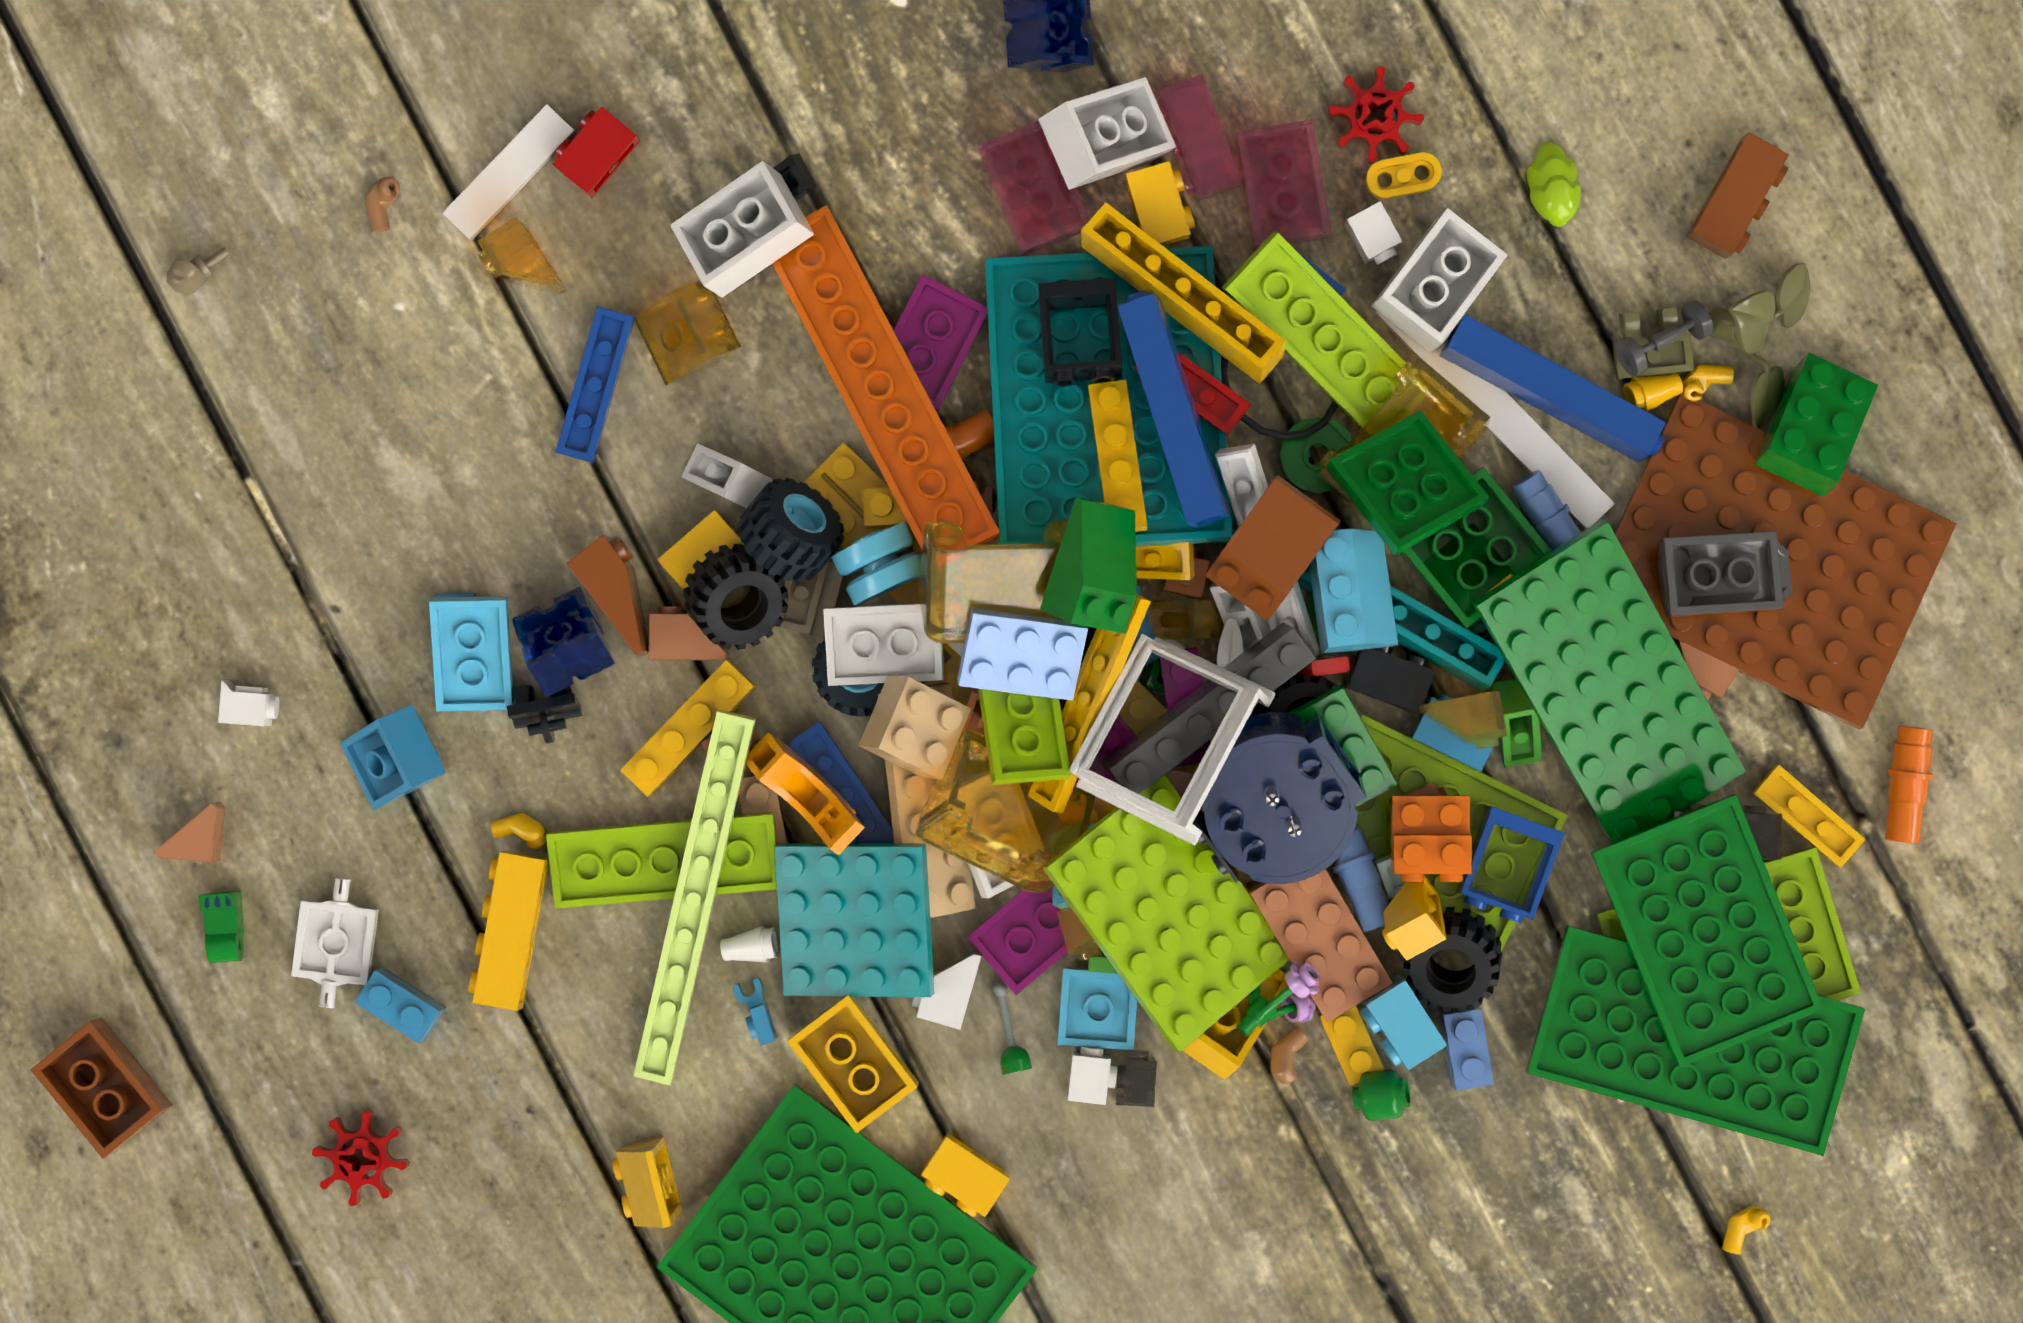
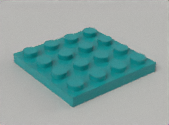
M779 843L774 846L784 996H847L849 994L852 997H931L935 994L926 843H850L840 855L830 850L825 843Z

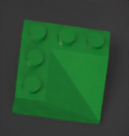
M1484 467L1476 470L1471 475L1489 496L1486 504L1399 553L1466 629L1480 618L1472 603L1473 601L1483 596L1509 574L1516 575L1552 552Z

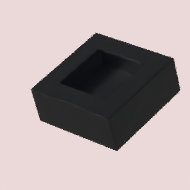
M800 153L790 155L773 167V169L781 174L796 201L817 187Z

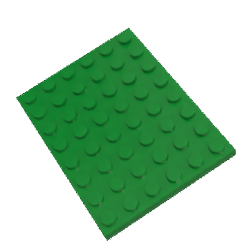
M796 1083L657 1265L659 1270L729 1323H997L1037 1270L1035 1264L969 1214L962 1211L944 1195L941 1196L929 1189L923 1179L861 1132L856 1134L849 1123Z

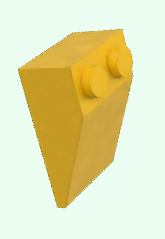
M1280 969L1273 973L1261 984L1259 995L1270 1001L1288 986L1285 981L1286 973ZM1250 994L1182 1050L1223 1080H1226L1241 1066L1266 1025L1265 1023L1261 1028L1257 1026L1249 1036L1244 1035L1237 1028V1025L1246 1016L1244 1011L1249 1007L1248 1000Z
M662 1136L620 1147L616 1151L617 1158L612 1159V1165L617 1181L623 1180L626 1195H622L621 1200L626 1218L632 1217L634 1226L666 1228L672 1226L683 1209L665 1137Z

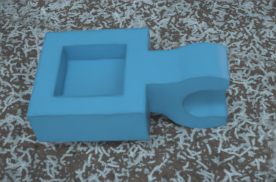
M759 977L753 979L755 993L753 995H745L741 990L740 983L734 985L733 991L738 1001L749 1006L751 1016L745 1018L751 1038H758L762 1046L776 1041L778 1036L767 1002H765L763 996V983Z

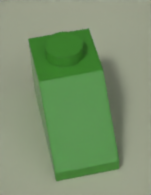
M1516 679L1492 683L1493 713L1496 728L1501 730L1498 740L1504 768L1542 761L1540 720Z

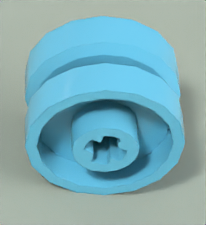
M907 522L866 535L831 557L838 574L841 576H849L862 570L865 573L851 581L846 588L854 606L886 594L930 571L922 553L913 552L900 558L896 555L909 548L915 540Z

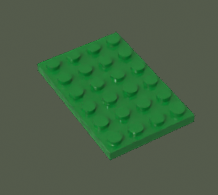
M1736 794L1729 795L1591 852L1677 1066L1683 1067L1823 1010L1817 991Z

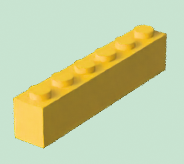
M1105 202L1082 228L1081 247L1139 292L1147 291L1148 294L1154 293L1161 300L1166 313L1258 384L1265 379L1283 358L1286 344L1284 338Z

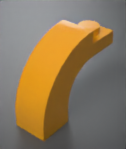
M769 732L748 753L746 765L755 777L796 809L812 826L828 848L837 855H840L865 828L855 816L856 811L843 796L803 758Z

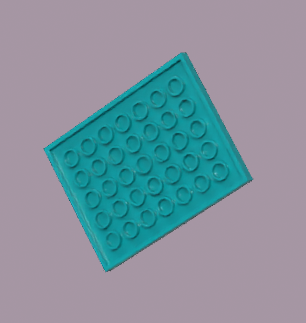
M1213 246L1166 248L1215 286ZM1090 253L985 258L1000 554L1058 551L1075 498L1079 497L1104 503L1088 394V384L1095 383L1092 380L1076 381V384L1068 387H1057L1053 383H1045L1038 283L1115 278L1117 306L1126 303L1128 296L1139 291ZM1107 307L1050 311L1054 365L1111 360ZM1118 310L1122 378H1115L1114 381L1126 380L1147 519V531L1136 532V547L1170 545L1181 542H1190L1191 544L1228 542L1233 536L1231 517L1196 529L1189 526L1186 522L1139 373L1134 368L1136 363ZM1165 312L1177 351L1222 383L1220 354ZM1199 417L1231 515L1230 500L1215 456L1219 449L1227 448L1226 435Z

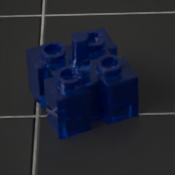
M1003 0L1004 20L1012 24V30L1008 32L1006 37L1008 68L1030 70L1041 67V71L1063 73L1094 65L1092 34L1085 33V21L1091 19L1090 0Z
M581 586L554 598L553 602L555 605L544 611L537 606L512 618L517 637L523 646L521 649L527 667L546 697L574 684V676L579 680H584L615 664L609 645L603 636L605 634L599 617Z

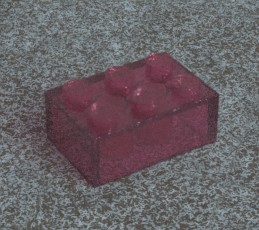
M1313 119L1237 132L1234 140L1253 251H1256L1273 231L1278 232L1290 245L1329 238L1332 230Z
M1039 121L977 145L979 156L1020 256H1026L1081 234L1082 228L1090 221V218L1077 187L1068 189Z

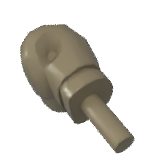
M224 247L205 260L200 255L190 261L177 259L173 261L167 271V282L175 292L183 295L194 293L208 278L213 276L210 268L228 257L229 253Z

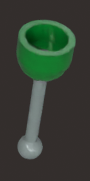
M997 982L992 990L994 995L998 997L1008 1047L1002 1053L1000 1060L1002 1074L1032 1069L1027 1051L1015 1044L1005 997L1008 990L1007 985L1003 982Z

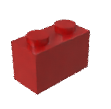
M602 106L597 112L591 110L586 114L578 126L581 131L572 141L567 139L559 146L554 154L556 160L552 164L591 199L641 142L631 130Z

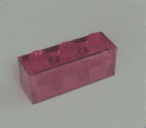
M1203 74L1160 89L1157 104L1165 122L1169 124L1173 135L1172 138L1176 145V148L1171 150L1174 159L1181 158L1186 172L1181 173V177L1187 194L1194 193L1197 202L1240 187L1242 180Z

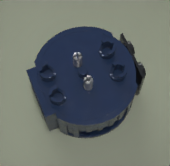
M1286 712L1259 713L1249 716L1192 824L1202 831L1198 842L1201 845L1207 842L1213 850L1214 854L1211 858L1218 870L1223 875L1229 873L1235 882L1239 881L1238 870L1249 874L1254 881L1268 884L1294 883L1322 872L1343 853L1351 840L1356 826L1358 814L1356 804L1366 798V793L1360 772L1318 713L1305 722L1300 715Z

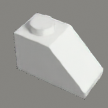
M698 443L681 476L746 509L764 486L773 480L732 458Z
M973 952L933 974L935 994L931 997H914L912 1006L919 1008L916 1017L961 1030L982 954Z

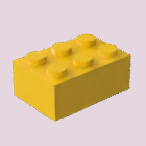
M849 994L842 997L801 1028L787 1041L856 1134L918 1087V1080L857 999Z

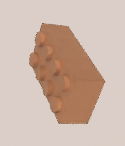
M1326 869L1313 877L1294 883L1268 884L1254 880L1246 883L1251 896L1291 963H1309L1320 976V981L1317 985L1319 991L1316 995H1310L1326 1022L1393 984Z

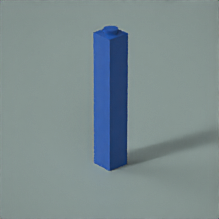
M1147 291L1134 293L1126 298V303L1117 307L1186 522L1189 526L1196 529L1231 517L1162 302L1154 293L1148 294Z
M1465 314L1451 331L1439 355L1638 463L1650 455L1655 456L1664 442L1665 436L1661 432L1666 424L1665 421Z

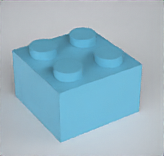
M1397 974L1391 978L1392 985L1362 1002L1364 1008L1359 1010V1012L1374 1033L1380 1031L1384 1036L1385 1040L1380 1042V1045L1395 1066L1401 1063L1407 1070H1410L1446 1047L1447 1044L1406 980Z

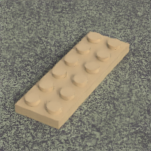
M951 683L927 685L953 699ZM958 743L942 780L920 777L885 759L894 843H926L930 918L975 909L972 872L941 796V793L962 783Z

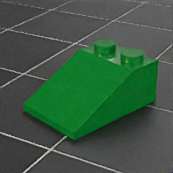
M1076 497L1040 609L1071 624L1125 634L1137 598L1135 511L1129 508Z

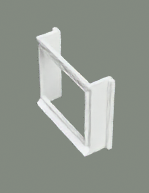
M1141 634L1068 771L1080 779L1076 785L1078 788L1190 844L1196 845L1202 831L1192 824L1254 706L1258 702L1269 708L1275 693L1158 637H1155L1153 640ZM1151 652L1237 693L1175 811L1089 770Z

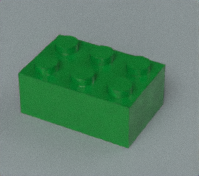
M1809 352L1793 369L1754 465L1824 497L1840 481L1878 384Z

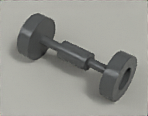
M1696 300L1684 305L1681 308L1683 324L1678 327L1672 325L1650 337L1649 343L1641 347L1631 337H1626L1617 342L1615 350L1622 367L1630 375L1636 376L1647 369V360L1644 353L1652 349L1658 351L1678 340L1680 334L1688 330L1699 340L1713 333V322L1705 307Z

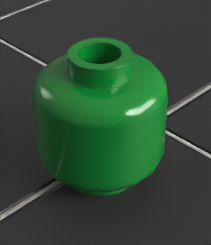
M1392 1069L1365 1072L1360 1077L1358 1087H1353L1352 1089L1355 1109H1362L1363 1115L1369 1121L1400 1118L1405 1108L1410 1107L1411 1100L1408 1081L1406 1077L1401 1078L1399 1073Z

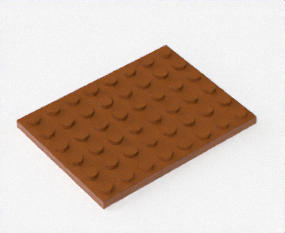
M1684 392L1678 395L1661 432L1665 436L1664 442L1655 456L1650 455L1614 533L1674 641H1682L1738 668V672L1857 729H1863L1957 523L1847 470L1843 471L1839 483L1824 497L1754 465L1767 432L1759 428L1757 430L1753 429L1751 424L1701 400L1696 402L1688 401L1684 396ZM1777 531V540L1789 552L1792 595L1783 602L1784 608L1687 615L1683 617L1666 616L1660 599L1657 565L1661 539Z

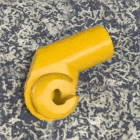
M1697 365L1694 371H1691L1682 381L1685 398L1688 401L1696 402L1702 399V394L1711 384L1731 385L1734 378L1733 366Z
M518 813L490 821L495 839L515 834L526 841L527 846L532 849H538L546 842L543 825L525 813Z

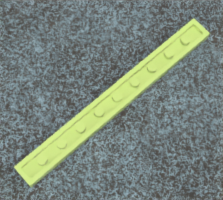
M718 709L716 712L633 1077L671 1085L756 721L754 717Z

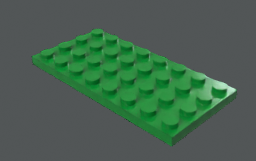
M1602 519L1472 602L1610 844L1676 817L1746 772L1615 533L1606 520Z
M1566 925L1525 1072L1533 1076L1824 1156L1865 1008L1818 995L1823 1010L1679 1067L1627 941Z

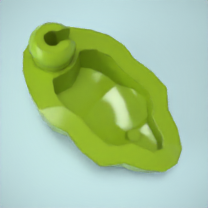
M1547 141L1540 145L1535 154L1534 161L1526 170L1527 181L1530 188V199L1534 208L1550 224L1561 227L1570 221L1579 208L1581 185L1578 182V171L1575 161L1565 153L1558 143Z

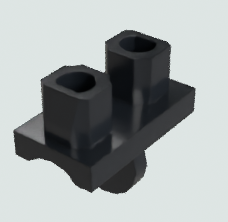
M567 678L554 679L548 682L549 698L536 700L533 686L514 687L512 690V705L507 706L509 719L513 721L515 729L527 727L529 736L543 734L545 743L548 744L555 741L554 731L567 729L565 719L583 716L581 704L575 693H573Z

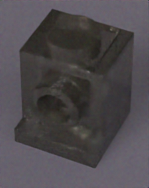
M1139 1049L1126 1050L1125 1065L1117 1066L1116 1088H1123V1093H1116V1105L1154 1107L1157 1060L1156 1057H1149V1051Z

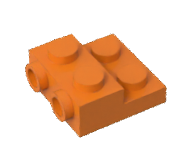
M1391 795V873L1401 874L1402 882H1424V874H1439L1440 882H1463V874H1472L1470 796Z

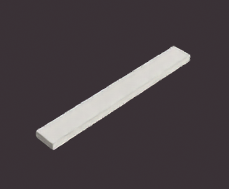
M1376 311L1374 313L1529 473L1536 470L1542 472L1546 481L1554 488L1563 505L1568 504L1570 508L1568 513L1584 530L1596 523L1615 504L1506 391L1440 357L1439 355L1448 337L1430 353Z

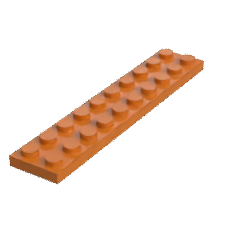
M826 205L805 217L814 235L773 262L772 265L929 565L935 571L999 537L1000 531L830 209Z

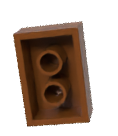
M102 1017L89 1021L30 1069L102 1159L117 1152L173 1106Z

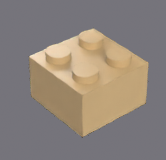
M888 675L858 746L920 777L942 780L971 708L910 677Z

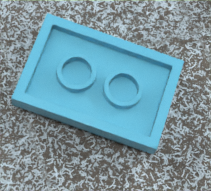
M508 596L431 598L429 601L436 712L507 710V706L512 705L513 690Z

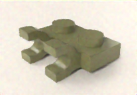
M1677 307L1657 310L1660 331L1672 325L1678 327ZM1639 311L1619 314L1623 339L1631 337L1640 347L1649 343L1650 337L1641 338ZM1691 333L1680 334L1678 340L1658 351L1652 349L1644 353L1647 360V369L1636 376L1630 375L1622 367L1615 350V345L1619 341H1612L1616 379L1694 371Z

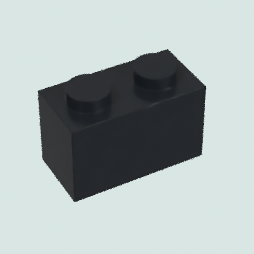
M1390 646L1358 650L1345 688L1415 714H1420L1435 674V670L1427 668L1429 661L1408 653L1405 659L1391 655L1393 648Z

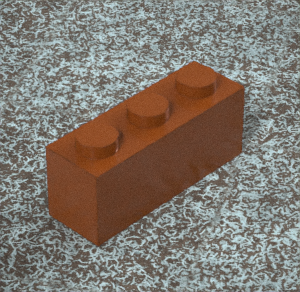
M1750 132L1743 136L1686 237L1724 259L1731 256L1734 251L1740 254L1751 236L1746 231L1753 218L1757 221L1761 218L1770 202L1765 198L1770 187L1774 186L1777 188L1788 171V167L1783 164L1789 154Z

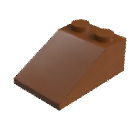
M1277 475L1205 576L1266 621H1269L1341 520Z
M602 535L567 561L566 564L635 655L645 656L649 653V642L635 568L629 561L634 556L621 539L618 540L616 537L612 539Z

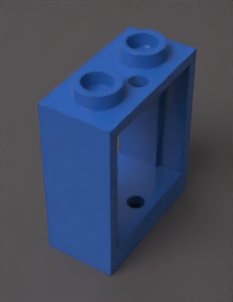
M1487 805L1472 847V874H1463V882H1459L1456 892L1465 895L1463 903L1485 910L1487 903L1501 908L1499 916L1518 923H1521L1523 917L1533 920L1565 833ZM1494 824L1545 843L1523 905L1471 887Z

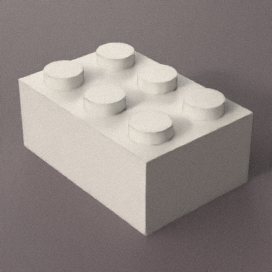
M1146 77L1067 101L1038 119L1069 190L1148 164L1176 148Z
M761 161L670 224L703 286L721 298L814 235L781 174L764 161Z
M1447 208L1434 220L1372 303L1371 307L1431 353L1445 341L1508 254Z

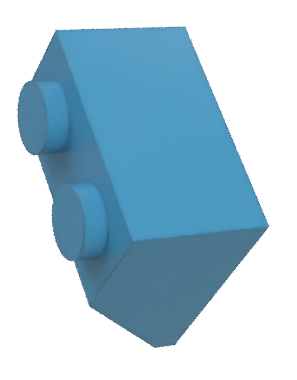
M413 705L377 719L340 742L373 811L446 773L441 763L440 755L434 749L424 729L423 721L417 715Z

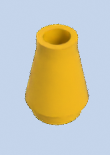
M1678 373L1632 377L1631 381L1623 386L1624 399L1646 412L1683 393V383Z

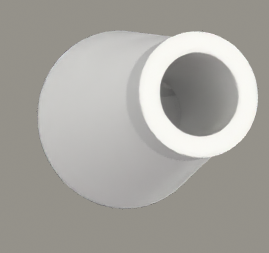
M762 925L730 938L721 939V955L724 961L736 960L769 963L771 958H777L779 955L777 933L774 928H766Z

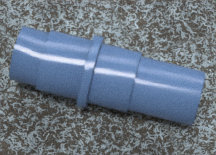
M1540 470L1526 475L1511 486L1518 499V504L1529 523L1552 551L1580 533L1568 513L1570 511L1568 504L1563 505L1554 488L1546 481Z
M1356 822L1351 840L1343 853L1334 861L1335 867L1332 870L1334 874H1339L1346 895L1350 897L1362 931L1366 933L1385 926L1383 911L1389 903L1374 859L1377 858L1375 852H1370L1362 829H1359Z

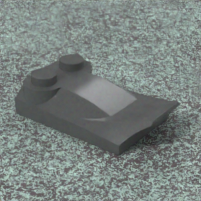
M1777 531L1676 537L1660 540L1657 558L1660 599L1667 617L1784 608L1783 602L1792 595L1789 552L1777 540Z

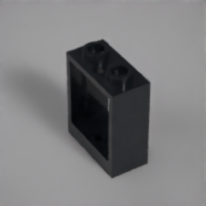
M1115 278L1038 283L1045 383H1053L1057 387H1068L1076 384V381L1092 380L1096 384L1111 382L1115 378H1122ZM1107 307L1111 360L1054 365L1050 311Z

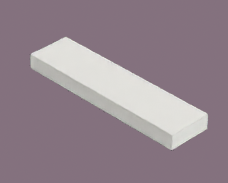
M546 104L442 214L472 241L554 156L559 146L576 133L575 130Z

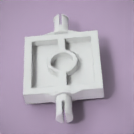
M334 879L333 900L325 902L301 900L291 976L309 978L322 984L319 1007L335 1008L337 986L347 983L365 986L370 979L379 909L358 907L348 902L351 879Z

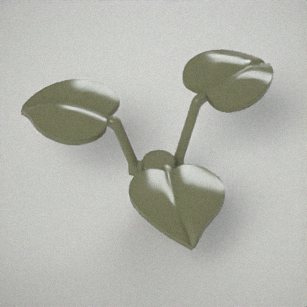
M1805 263L1792 265L1781 277L1776 292V309L1773 293L1761 290L1746 296L1728 309L1714 307L1709 313L1713 322V333L1709 336L1729 341V348L1738 350L1761 367L1762 372L1756 375L1751 390L1752 426L1756 430L1758 428L1761 429L1775 414L1784 394L1785 377L1781 367L1773 366L1771 368L1767 361L1754 352L1764 343L1769 329L1768 324H1770L1772 319L1780 317L1782 327L1789 328L1795 325L1803 316L1810 296V277Z

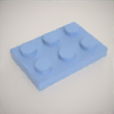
M971 608L957 678L958 685L1073 701L1088 627L1071 624L1060 619Z

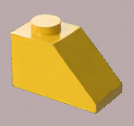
M1425 875L1424 882H1405L1383 911L1385 929L1382 930V934L1388 946L1392 950L1398 949L1407 961L1446 940V932L1440 896Z

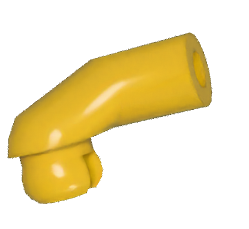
M1749 1206L1733 1214L1728 1221L1722 1250L1740 1255L1745 1235L1757 1229L1763 1231L1769 1226L1770 1215L1759 1206Z

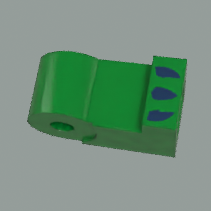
M241 891L199 895L200 910H203L205 950L208 962L242 961L244 952V924Z

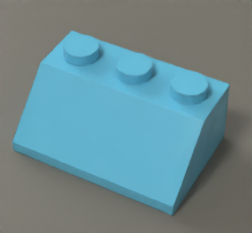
M1334 530L1309 565L1321 654L1397 646L1398 639L1383 540L1373 530Z

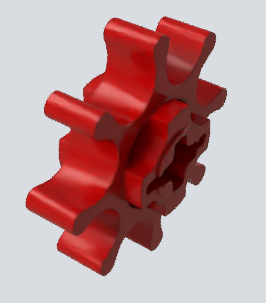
M1382 66L1376 69L1374 73L1376 82L1370 89L1359 88L1354 82L1353 77L1347 76L1343 81V86L1352 93L1353 103L1344 108L1331 105L1327 112L1329 117L1341 116L1347 119L1350 124V132L1338 140V148H1345L1352 139L1365 141L1369 148L1366 158L1368 164H1373L1376 161V147L1381 142H1391L1396 146L1399 154H1405L1409 149V145L1401 140L1398 132L1399 127L1404 123L1419 126L1424 121L1423 114H1409L1403 110L1401 105L1402 98L1414 90V83L1407 82L1405 87L1398 92L1387 90L1383 84L1385 68ZM1386 105L1388 106L1381 118L1382 123L1375 119L1367 125H1363L1371 112L1370 108L1375 112ZM1356 108L1359 110V119L1356 118ZM1393 112L1396 113L1395 122L1392 119Z
M371 1109L361 1114L362 1125L358 1131L347 1130L340 1117L332 1119L329 1122V1126L338 1135L337 1146L329 1149L319 1145L312 1150L314 1157L325 1156L334 1165L333 1174L322 1180L320 1187L327 1189L335 1180L346 1181L351 1188V1195L348 1200L350 1206H355L361 1201L360 1190L365 1184L375 1186L383 1199L388 1198L393 1193V1189L384 1181L383 1174L385 1169L395 1167L404 1170L410 1165L408 1159L393 1158L388 1151L389 1141L398 1137L402 1133V1129L396 1126L386 1136L377 1135L371 1128V1120L374 1116V1112ZM354 1139L352 1146H346L349 1140ZM363 1150V1156L369 1158L370 1161L360 1166L359 1159L349 1155H354L358 1151ZM371 1169L376 1170L374 1175L368 1176Z

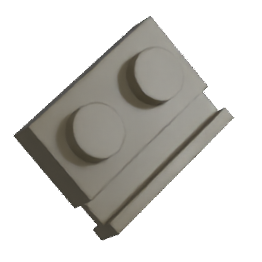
M828 561L818 574L810 580L805 579L803 582H795L793 579L790 581L785 580L784 586L788 590L789 598L785 599L788 609L787 613L780 614L783 619L780 627L825 639L823 609L836 608L844 576L838 574L833 562Z

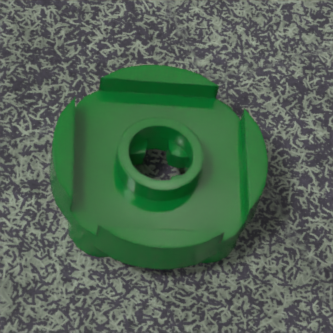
M1322 418L1302 420L1288 432L1306 430ZM1330 419L1326 426L1307 438L1282 441L1279 452L1282 471L1288 481L1302 491L1312 494L1333 491L1341 485L1327 469L1328 462L1335 456L1354 447V440L1345 427ZM1311 446L1316 449L1322 446L1326 448L1327 452L1324 455L1327 460L1326 464L1322 466L1317 462L1312 465L1308 461L1311 456L1308 449Z

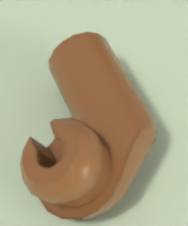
M393 177L379 179L365 197V205L372 233L390 229L386 210L400 192L399 182Z
M1297 1026L1277 1042L1271 1050L1270 1071L1273 1077L1282 1084H1290L1296 1079L1297 1071L1294 1069V1053L1309 1041Z

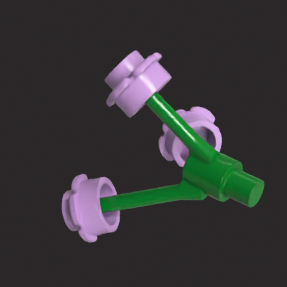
M1295 962L1292 964L1290 970L1285 974V981L1288 986L1270 1001L1259 995L1260 984L1251 992L1248 1000L1249 1007L1244 1011L1246 1016L1240 1021L1237 1028L1244 1035L1249 1036L1257 1026L1261 1028L1266 1022L1281 1015H1285L1292 1023L1310 1021L1316 1008V1004L1310 994L1316 995L1319 991L1317 985L1320 981V976L1316 969L1309 963Z

